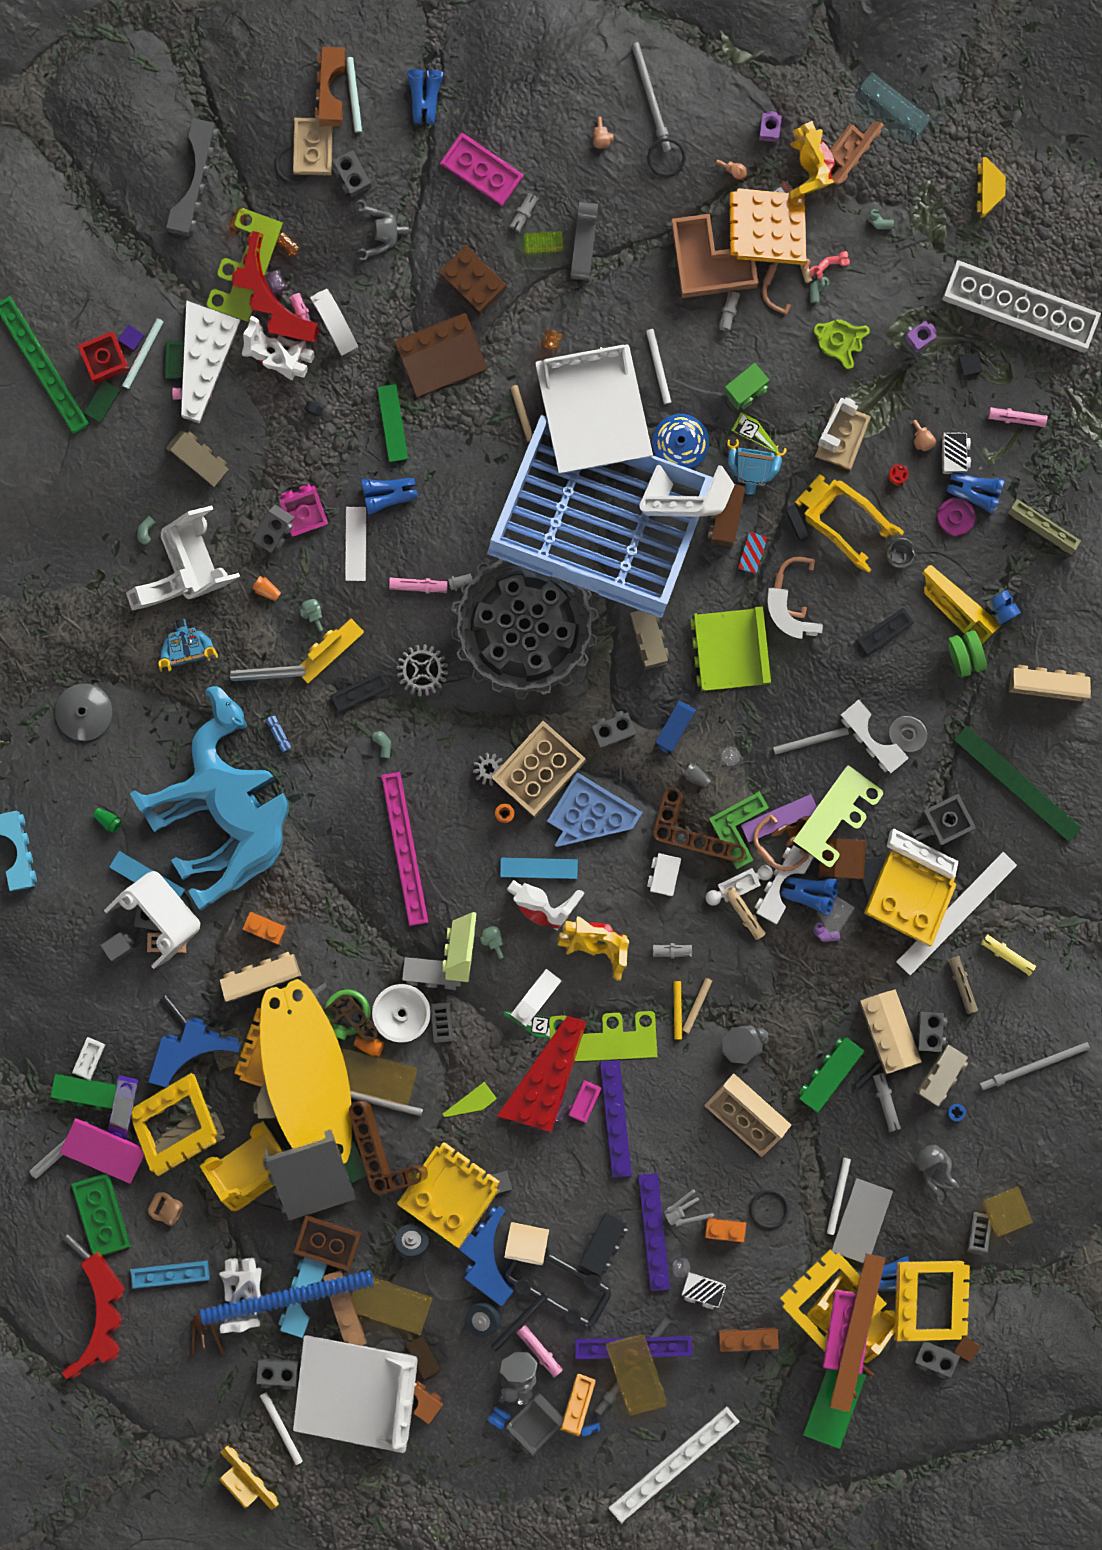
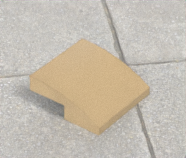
M511 1222L504 1258L543 1265L549 1230Z

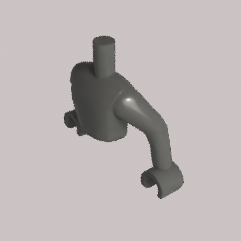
M358 200L355 203L362 205V209L355 210L357 213L365 212L381 218L374 220V239L384 242L369 250H358L357 253L364 255V258L357 259L358 262H363L367 257L380 254L395 246L397 234H409V227H397L393 214L368 207L363 200Z

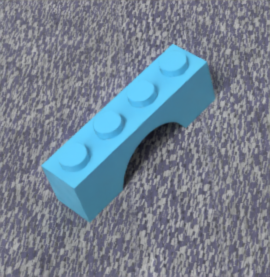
M19 811L0 814V835L10 838L17 848L16 862L12 868L6 871L10 891L35 887L34 882H37L35 870L32 871L30 864L33 863L32 854L27 850L29 838L23 830L25 825L24 815H20Z
M304 1257V1259L300 1258L297 1267L300 1272L298 1277H294L291 1288H301L303 1285L307 1287V1284L322 1281L327 1264ZM296 1303L294 1306L290 1304L286 1315H281L278 1324L282 1326L280 1331L303 1338L310 1317L305 1314L301 1304Z

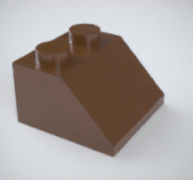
M828 838L825 843L838 851L839 857L831 867L826 866L820 861L819 877L864 879L866 840ZM824 850L822 857L825 861H832L834 854L830 850Z

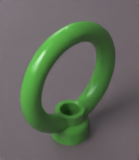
M346 989L334 993L325 1005L326 1008L341 995H348L360 1003L362 1011L370 1018L368 1001L361 993L354 990ZM328 1011L326 1013V1016L330 1022L334 1019L332 1017V1011ZM338 1024L332 1027L336 1038L345 1040L347 1035L357 1033L353 1027L346 1028Z

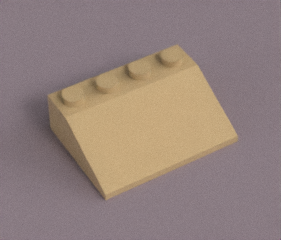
M542 721L491 778L536 818L583 766L586 758L548 724Z

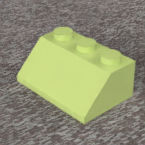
M475 912L453 920L452 928L447 930V939L450 940V943L445 945L444 955L448 956L447 960H443L442 972H446L445 980L469 982L475 935Z

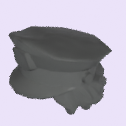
M751 1025L732 1027L722 1038V1052L732 1063H748L753 1057L759 1055L762 1052L763 1045L768 1043V1032L763 1028L755 1029Z
M515 1352L502 1360L500 1373L503 1375L501 1378L503 1389L501 1393L507 1402H514L518 1396H525L536 1384L537 1362L527 1352Z

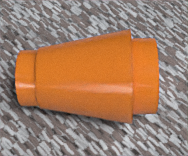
M259 576L252 586V589L255 590L254 593L274 602L281 594L266 577Z
M501 804L496 808L495 816L502 823L510 822L514 817V809L509 804ZM503 811H507L509 813V815L506 818L501 816V813Z
M357 1035L354 1046L372 1057H379L383 1050L384 1042H381L380 1039L370 1043L365 1042Z

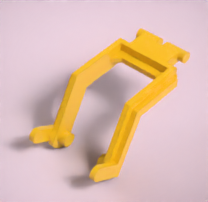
M819 474L809 485L811 492L805 490L794 503L799 507L802 505L808 508L804 513L806 522L832 540L858 568L869 573L871 568L866 563L868 557L863 552L858 555L837 532L820 521V515L838 495H845L861 506L882 528L879 533L884 538L888 536L894 537L896 534L902 536L904 531L889 523L869 500L844 482L833 480L828 485L823 482L825 478Z

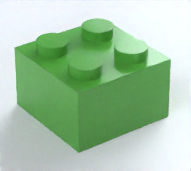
M754 363L725 386L724 395L737 410L741 408L744 410L753 403L752 401L755 396L759 398L767 392L766 389L770 380Z

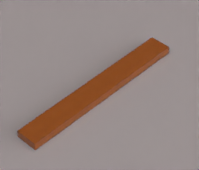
M865 1254L829 1406L831 1408L850 1411L886 1259L884 1257Z

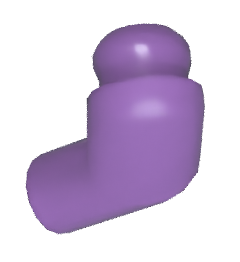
M822 923L815 924L813 932L822 942L840 940L839 931L829 932Z

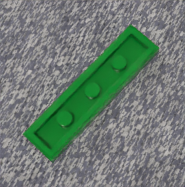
M394 384L377 387L389 462L408 460L397 386Z

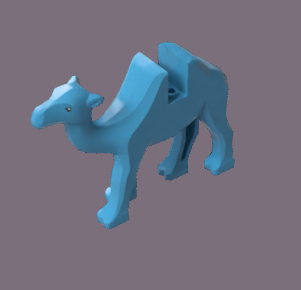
M218 686L208 687L205 690V694L210 698L214 718L204 724L192 740L194 775L187 781L169 786L158 793L142 795L137 791L130 793L154 832L192 813L209 810L216 822L230 834L231 838L211 856L191 861H184L177 857L172 859V863L183 880L190 877L191 874L220 871L227 867L222 878L209 889L200 891L191 888L188 891L201 911L223 895L238 889L248 880L275 864L281 852L283 825L289 813V802L285 794H280L260 806L258 800L252 794L275 780L270 772L265 770L235 769L227 765L218 756L216 751L217 742L237 729H245L247 727L242 709ZM181 801L162 814L149 810L164 803Z

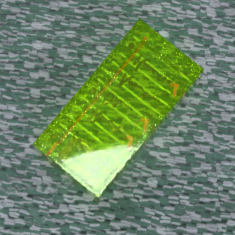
M562 231L524 234L525 254L563 251Z

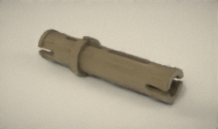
M960 956L948 959L954 975L952 978L956 980L966 1013L970 1014L978 1011L966 977L968 974L963 969Z

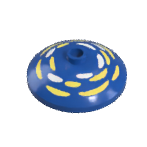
M674 414L663 419L656 427L652 437V448L656 457L692 469L705 458L709 448V436L704 425L695 417L687 414ZM683 437L685 442L679 443L677 439Z

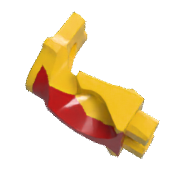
M813 121L792 131L795 141L790 143V145L800 152L801 165L809 173L810 177L804 184L789 192L790 199L809 194L834 183L831 176V171L835 165L834 158L829 148L821 140L822 129L816 131Z
M577 917L575 922H564L563 933H559L557 945L566 947V954L577 950L591 955L605 953L613 964V978L621 980L623 970L627 966V949L629 945L627 936L614 932L608 924L587 923L580 917ZM598 941H604L606 943L600 944Z

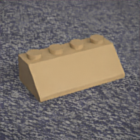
M1017 665L1016 668L1011 669L1009 692L1085 702L1091 697L1090 677H1085V673L1074 672L1073 675H1069L1064 670H1055L1053 673L1047 672L1046 668L1036 667L1035 670H1029L1028 666Z
M289 952L278 955V960L271 961V958L260 962L261 966L253 968V965L241 968V973L235 974L233 971L224 974V979H221L220 982L225 1001L230 1002L301 977L295 955H290Z
M896 989L859 1002L885 1075L922 1062Z
M734 1073L704 1105L761 1157L784 1136L791 1126L787 1120Z

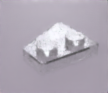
M838 896L836 899L831 898L834 906L829 915L822 914L816 910L832 939L837 936L855 910L854 907Z

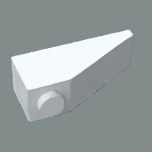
M546 969L511 1015L527 1026L561 980Z

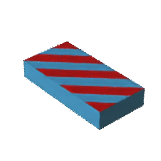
M749 532L738 569L757 574L768 537Z

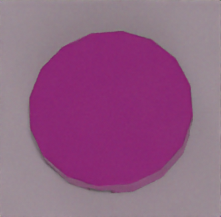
M950 498L940 506L937 513V522L946 534L960 536L967 533L974 525L975 510L967 500Z

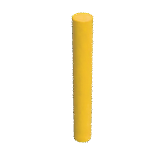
M673 981L674 1039H682L681 981Z

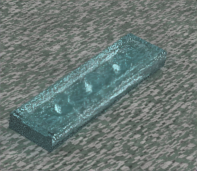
M873 72L860 86L862 91L918 135L931 121L930 117Z

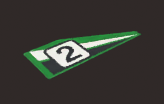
M504 1011L505 1016L534 1036L550 1038L549 1020L551 1017L535 1015L528 1025L525 1026L511 1015L512 1012Z

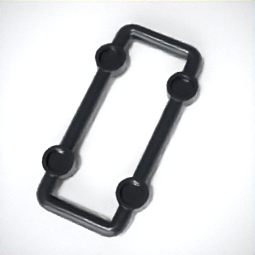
M546 1246L544 1260L550 1261L585 1282L588 1289H598L604 1294L589 1320L582 1317L577 1308L569 1309L550 1297L544 1304L565 1315L566 1320L571 1324L579 1323L587 1328L594 1326L611 1297L610 1288L601 1283L597 1275H588L551 1254ZM512 1259L505 1270V1280L515 1286L519 1294H529L537 1299L542 1293L532 1288L527 1279L518 1280L512 1276L519 1263L518 1260Z

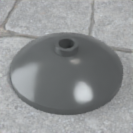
M77 684L69 687L61 694L55 707V717L59 728L68 737L78 741H90L100 737L108 729L113 717V708L109 697L103 690L91 684ZM80 708H85L86 710L83 715L79 714Z

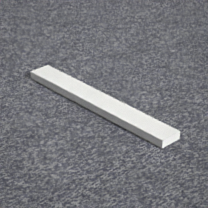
M1002 852L946 910L933 946L929 947L916 941L896 963L911 975L1017 865Z
M726 1406L609 1507L610 1511L620 1523L625 1521L737 1425L739 1420Z

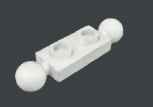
M768 865L759 867L757 873L754 872L753 868L719 884V891H709L706 894V901L710 905H717L721 898L724 897L725 902H728V898L724 895L728 888L733 886L740 896L761 886L759 883L760 879L769 880L773 875V871Z

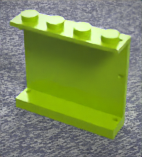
M763 606L755 607V609L697 615V613H694V618H691L690 622L691 630H695L696 637H692L693 649H697L698 656H694L695 668H699L700 675H696L697 686L701 687V691L771 683Z

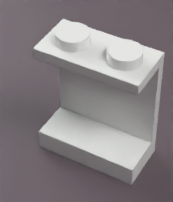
M847 397L845 399L840 398L819 440V446L835 453L841 440L828 434L839 410L854 416L858 408L855 405V401Z

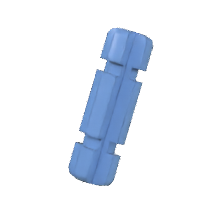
M271 716L266 719L277 743L280 744L281 751L289 750L291 746L286 741L287 738L281 726L278 725L277 718Z

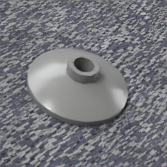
M902 716L897 718L890 726L889 735L892 743H897L903 751H917L924 746L927 740V730L924 724L917 718Z

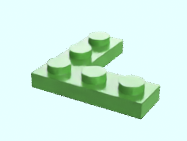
M760 791L709 818L719 839L739 844L746 850L747 857L743 862H732L736 869L753 861L735 826L769 809ZM737 848L733 851V858H739L742 855L741 849Z

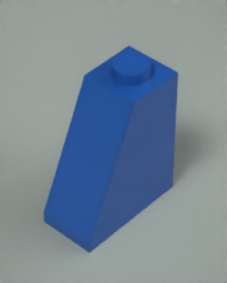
M678 701L655 742L658 745L657 749L666 754L668 751L672 753L696 711L694 708Z

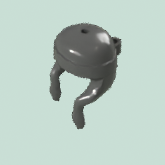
M928 1145L918 1152L915 1163L918 1170L923 1172L926 1184L936 1196L940 1197L939 1189L931 1182V1176L940 1162L943 1163L944 1175L949 1184L956 1189L959 1188V1185L950 1176L952 1160L947 1153L937 1145Z

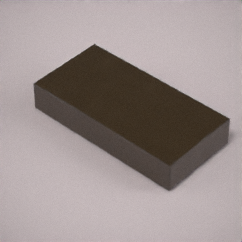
M423 1335L406 1344L411 1356H415L418 1359L417 1367L424 1379L441 1370Z

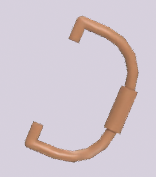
M806 258L805 265L802 268L803 270L807 271L808 266L810 264L809 259ZM774 262L769 266L762 282V295L767 306L786 315L791 307L790 304H786L785 309H782L771 303L767 297V287L770 285L777 269L776 266L779 264Z
M792 557L786 560L780 566L779 572L776 573L774 588H782L783 572L790 563H810L809 570H814L815 560L805 557ZM802 607L801 613L790 610L788 612L793 617L805 618L807 607Z
M772 814L768 815L759 823L754 831L753 840L758 854L769 866L771 865L780 871H792L800 867L809 859V855L803 849L800 850V854L803 856L802 859L792 866L783 867L776 864L770 854L760 846L758 842L760 829L770 820L774 824L778 823V820Z

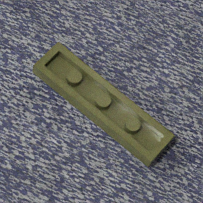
M1018 499L1008 512L1014 519L1027 525L1071 555H1073L1081 540Z

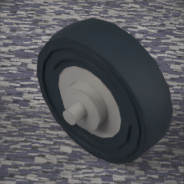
M408 1224L397 1231L394 1245L396 1251L402 1257L416 1259L426 1252L429 1246V1237L421 1226Z
M488 1303L473 1305L466 1314V1326L476 1337L487 1338L492 1336L499 1328L500 1315Z

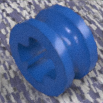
M953 1104L948 1108L947 1113L951 1120L961 1121L965 1117L966 1111L962 1105ZM955 1107L962 1111L961 1116L958 1115V1118L951 1114L952 1109L955 1110Z

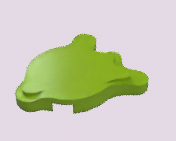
M843 320L817 324L814 327V334L818 338L821 350L826 355L838 359L846 370L852 369L854 361L851 352H861V341L870 333L869 327H855Z

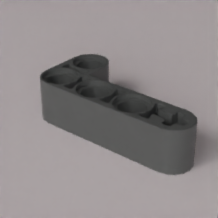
M579 202L571 279L590 280L598 204Z

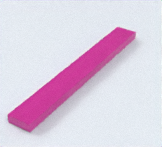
M401 773L381 775L409 926L428 923Z

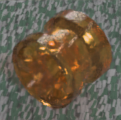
M546 329L544 333L545 339L542 340L541 345L558 351L560 348L559 342L563 339V335Z

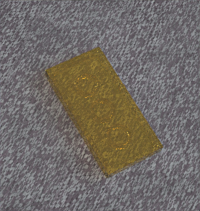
M343 1049L342 1055L347 1070L350 1091L409 1105L418 1070L417 1067Z
M374 1277L373 1287L367 1286V1289L362 1287L361 1290L355 1289L351 1300L357 1314L421 1335L433 1297Z
M644 1334L607 1343L606 1347L629 1415L667 1406V1401Z

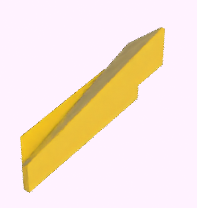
M932 565L922 572L926 582L924 593L963 633L975 630L981 644H983L1001 626L994 617Z

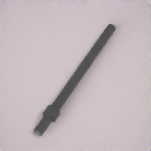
M665 1317L650 1337H660L671 1321ZM635 1357L611 1390L604 1394V1399L595 1410L599 1415H602L608 1405L614 1402L615 1396L644 1357Z

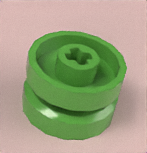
M975 630L965 632L963 640L958 635L948 638L950 655L960 678L971 675L972 668L977 673L987 669L984 650Z

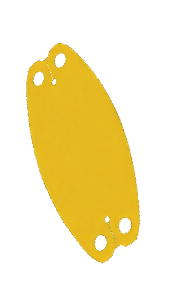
M298 979L293 980L283 989L277 987L266 990L262 1000L260 1042L266 1086L278 1122L292 1149L325 1139L324 1131L332 1129L336 1143L343 1146L344 1150L341 1157L343 1162L346 1163L350 1155L352 1142V1122L349 1115L351 1094L344 1058L333 1028L316 997L302 981ZM296 989L301 990L303 993L302 1000L298 1002L292 998V993ZM273 997H277L280 1000V1006L275 1010L269 1006V1001ZM288 1010L292 1011L290 1015L287 1013Z

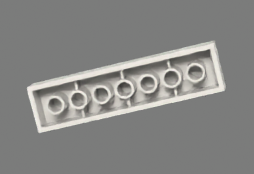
M957 260L942 298L943 301L1083 353L1087 351L1101 315L1099 312Z

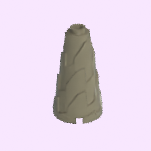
M206 1104L208 1110L212 1109L210 1105ZM196 1111L192 1112L187 1119L154 1141L157 1154L202 1128ZM213 1112L210 1116L217 1132L215 1140L219 1142L225 1138V1136H221L224 1130L217 1114Z

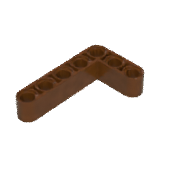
M673 787L665 791L654 828L656 840L667 845L735 863L743 862L746 859L747 852L739 844L676 828L683 802V794ZM673 792H677L678 799L674 802H671L669 800V795ZM666 811L673 812V817L670 820L664 819ZM662 829H667V837L660 839L659 832ZM685 834L686 841L679 844L677 841L678 836ZM704 839V847L696 848V841ZM716 844L723 845L721 853L714 852ZM737 848L741 849L742 855L739 858H733V851Z
M363 1100L352 1103L349 1107V1115L371 1190L376 1194H383L426 1180L428 1171L423 1165H415L390 1172L370 1103ZM358 1105L363 1109L362 1114L358 1112ZM363 1124L368 1126V1133L363 1130ZM369 1142L374 1146L373 1152L368 1148ZM374 1161L379 1164V1170L374 1168ZM414 1170L419 1172V1179L414 1176ZM397 1175L402 1178L401 1184L396 1180ZM379 1180L384 1182V1189L379 1186Z

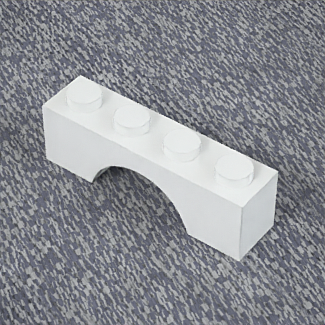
M860 700L856 701L841 714L843 724L847 728L852 727L856 732L853 734L860 743L864 741L868 746L866 751L873 758L876 756L881 761L878 765L885 773L887 771L892 773L908 759V756L897 743L881 745L871 738L868 732V721L871 713Z
M794 845L791 849L787 847L782 856L785 859L782 866H792L802 859L801 849ZM808 854L809 859L792 871L784 872L775 869L773 874L776 877L773 882L769 881L766 885L764 899L759 898L755 906L758 909L756 914L777 924L786 908L780 898L781 883L791 874H804L814 856Z

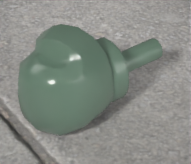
M310 599L302 603V609L299 611L301 617L309 619L310 622L315 621L318 631H322L323 628L319 621V618L322 617V612L318 601Z
M496 926L484 929L482 937H480L481 943L489 945L490 949L495 948L499 959L503 958L499 947L503 945L499 929Z

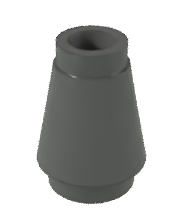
M688 763L681 773L685 780L703 788H706L711 780L696 764Z

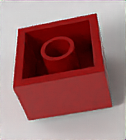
M113 331L78 345L94 384L130 370Z

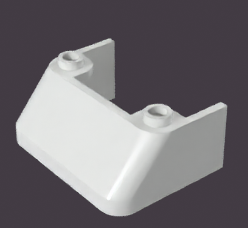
M657 465L641 500L640 509L646 516L701 517L718 515L725 509L735 484L724 468L718 466L705 497L668 496L673 483L663 468Z
M212 506L188 511L161 530V539L174 572L186 569L190 576L192 587L183 594L187 599L196 598L224 587L240 577L239 573L228 576L222 568L214 569L201 535L207 529V521L204 515L213 510Z
M155 871L149 872L137 880L104 910L108 913L120 906L125 909H133L139 905L158 927L162 934L157 939V947L163 955L152 965L153 969L169 961L200 929L198 918L163 877Z

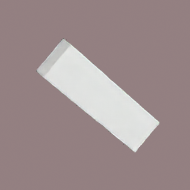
M895 829L890 831L887 843L888 848L951 880L955 877L958 861Z

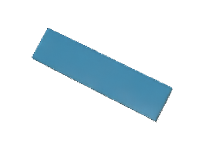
M120 851L110 865L111 869L133 882L153 871ZM163 877L181 898L185 889Z
M501 858L500 877L577 879L578 859Z
M208 1261L130 1269L132 1289L210 1280Z

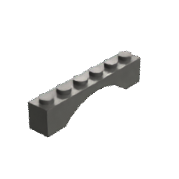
M192 119L188 137L195 153V175L191 187L184 198L170 210L166 227L168 232L191 237L192 232H195L197 225L195 216L196 213L199 214L201 209L199 199L200 195H204L206 187L203 184L204 178L209 175L210 166H208V162L214 155L212 145L213 141H217L219 133L213 122Z

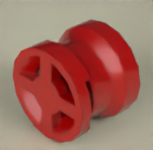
M902 464L894 465L888 473L889 481L894 485L903 484L908 478V469Z

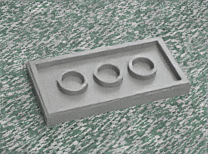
M856 1178L831 1251L834 1253L839 1252L842 1256L863 1263L865 1254H872L893 1191Z

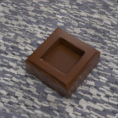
M963 1335L953 1352L971 1362L980 1345Z

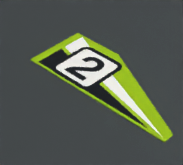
M740 414L731 431L777 453L779 449L759 422L746 414Z

